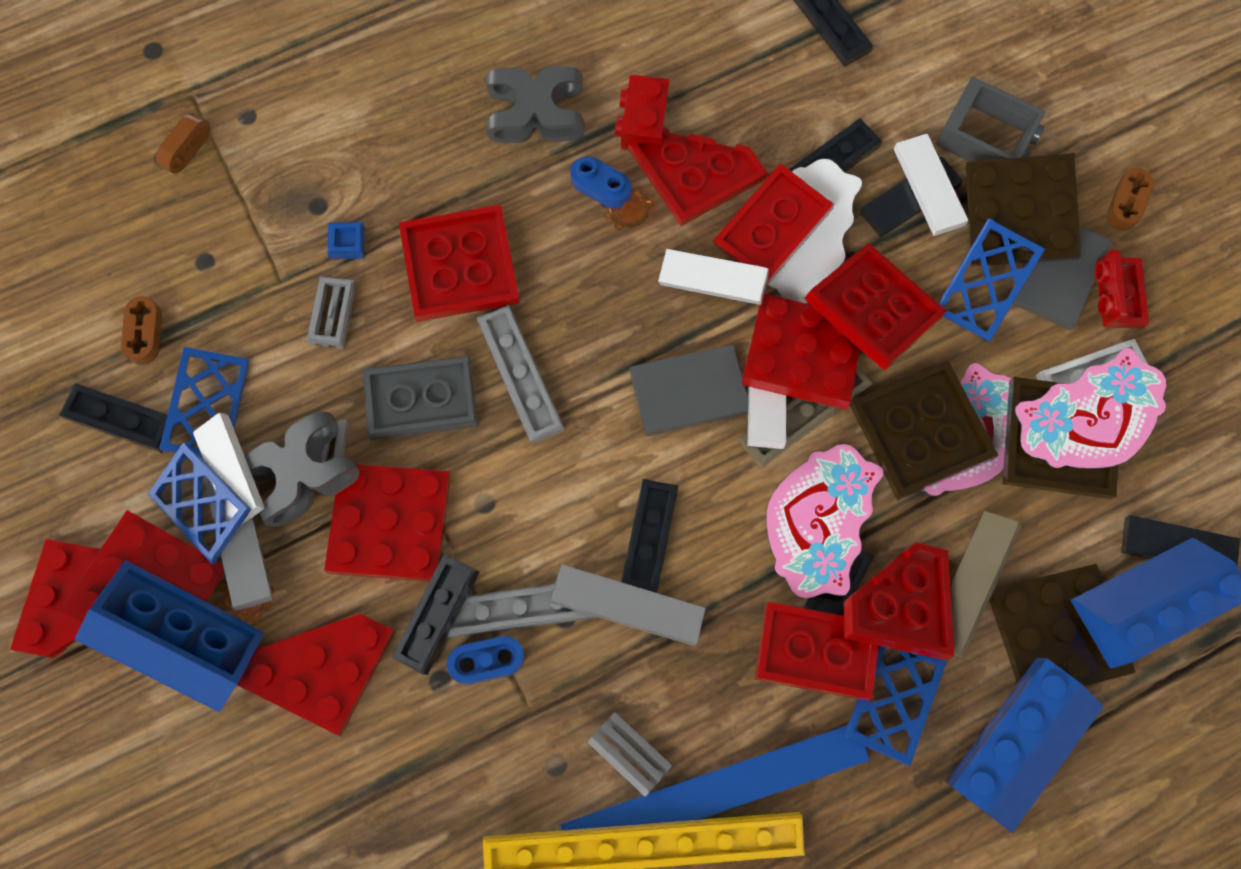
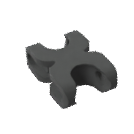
M550 66L540 70L536 79L532 80L526 70L518 67L491 70L486 76V88L489 94L494 99L511 101L515 105L509 110L493 113L488 118L486 124L488 137L492 141L499 143H522L529 140L534 130L537 129L542 138L549 142L579 139L585 131V123L581 114L574 110L561 109L555 104L561 99L575 97L580 93L583 86L581 72L577 68L569 66Z
M315 412L290 426L285 434L284 448L274 442H264L244 455L254 481H263L276 476L274 492L263 501L265 509L260 511L265 525L279 527L308 512L313 504L314 490H317L324 496H334L359 478L360 471L356 463L351 459L338 456L322 463L321 454L324 446L338 433V425L331 413Z

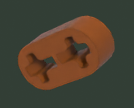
M195 113L186 114L160 145L156 154L157 164L173 174L181 172L207 140L210 133V123Z
M1141 168L1130 169L1117 184L1107 212L1108 222L1117 230H1130L1144 215L1154 186L1153 177L1146 170ZM1132 181L1138 183L1137 188L1139 190L1136 194L1131 193L1134 186ZM1125 205L1130 206L1127 212L1129 218H1125L1121 210Z
M139 296L133 298L127 303L124 310L121 349L130 361L138 365H145L154 361L158 356L160 348L162 312L155 302L148 297ZM144 308H147L150 314L144 315L142 325V322L136 315L142 314ZM142 338L147 347L141 348L140 353L137 354L133 348L140 346Z

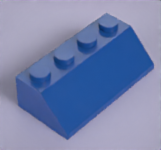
M1192 537L1071 599V602L1109 668L1112 669L1132 663L1241 604V572L1234 561Z
M125 560L89 609L74 640L220 712L239 682L265 632Z
M1036 658L947 779L946 783L1013 833L1104 706L1080 682L1049 659Z

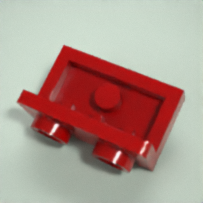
M630 74L628 88L622 87L619 108H625L624 116H617L615 137H621L622 150H627L628 141L661 145L670 79Z
M1111 250L1096 261L1094 270L1100 296L1098 311L1102 315L1103 327L1142 329L1149 325L1142 258L1121 257L1120 250Z

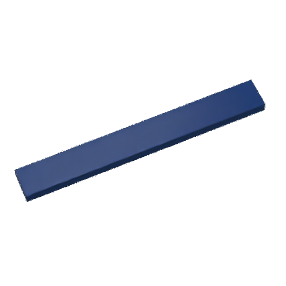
M847 726L649 793L646 797L641 796L560 825L562 830L700 820L870 760L865 746L844 737Z

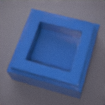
M328 223L327 255L329 259H363L365 253L364 223Z

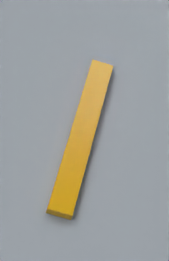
M800 812L483 837L484 869H645L805 855L803 820Z

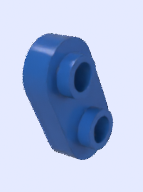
M590 156L581 157L571 165L570 175L573 186L590 198L612 209L621 208L631 200V181L623 173ZM611 185L619 186L617 188H610Z
M508 636L478 641L455 648L448 657L447 669L450 676L456 682L463 685H472L514 675L521 669L524 663V652L519 642ZM503 651L512 653V660L508 664H501L498 661L499 654ZM466 659H471L475 663L474 669L468 673L461 670L462 662Z

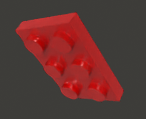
M780 163L715 237L713 243L735 262L768 268L767 286L834 208V204Z
M767 602L765 604L754 680L870 701L873 697L878 645L844 638V616Z

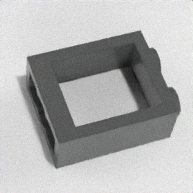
M972 76L945 124L936 146L969 162L1030 157L1031 152L1027 151L1026 148L1029 143L1035 145L1045 128V126L1040 125V122L1046 111ZM971 107L1024 131L1012 155L959 130Z

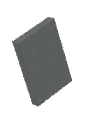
M1079 226L1081 257L1076 260L1037 262L1013 304L1072 330L1078 321L1095 281L1094 270L1096 261L1107 253L1111 240ZM1023 263L1021 269L1025 268L1028 263Z
M733 345L635 365L629 368L646 437L748 414V397L745 386L741 385L742 375Z
M469 356L362 369L367 428L370 441L478 427Z

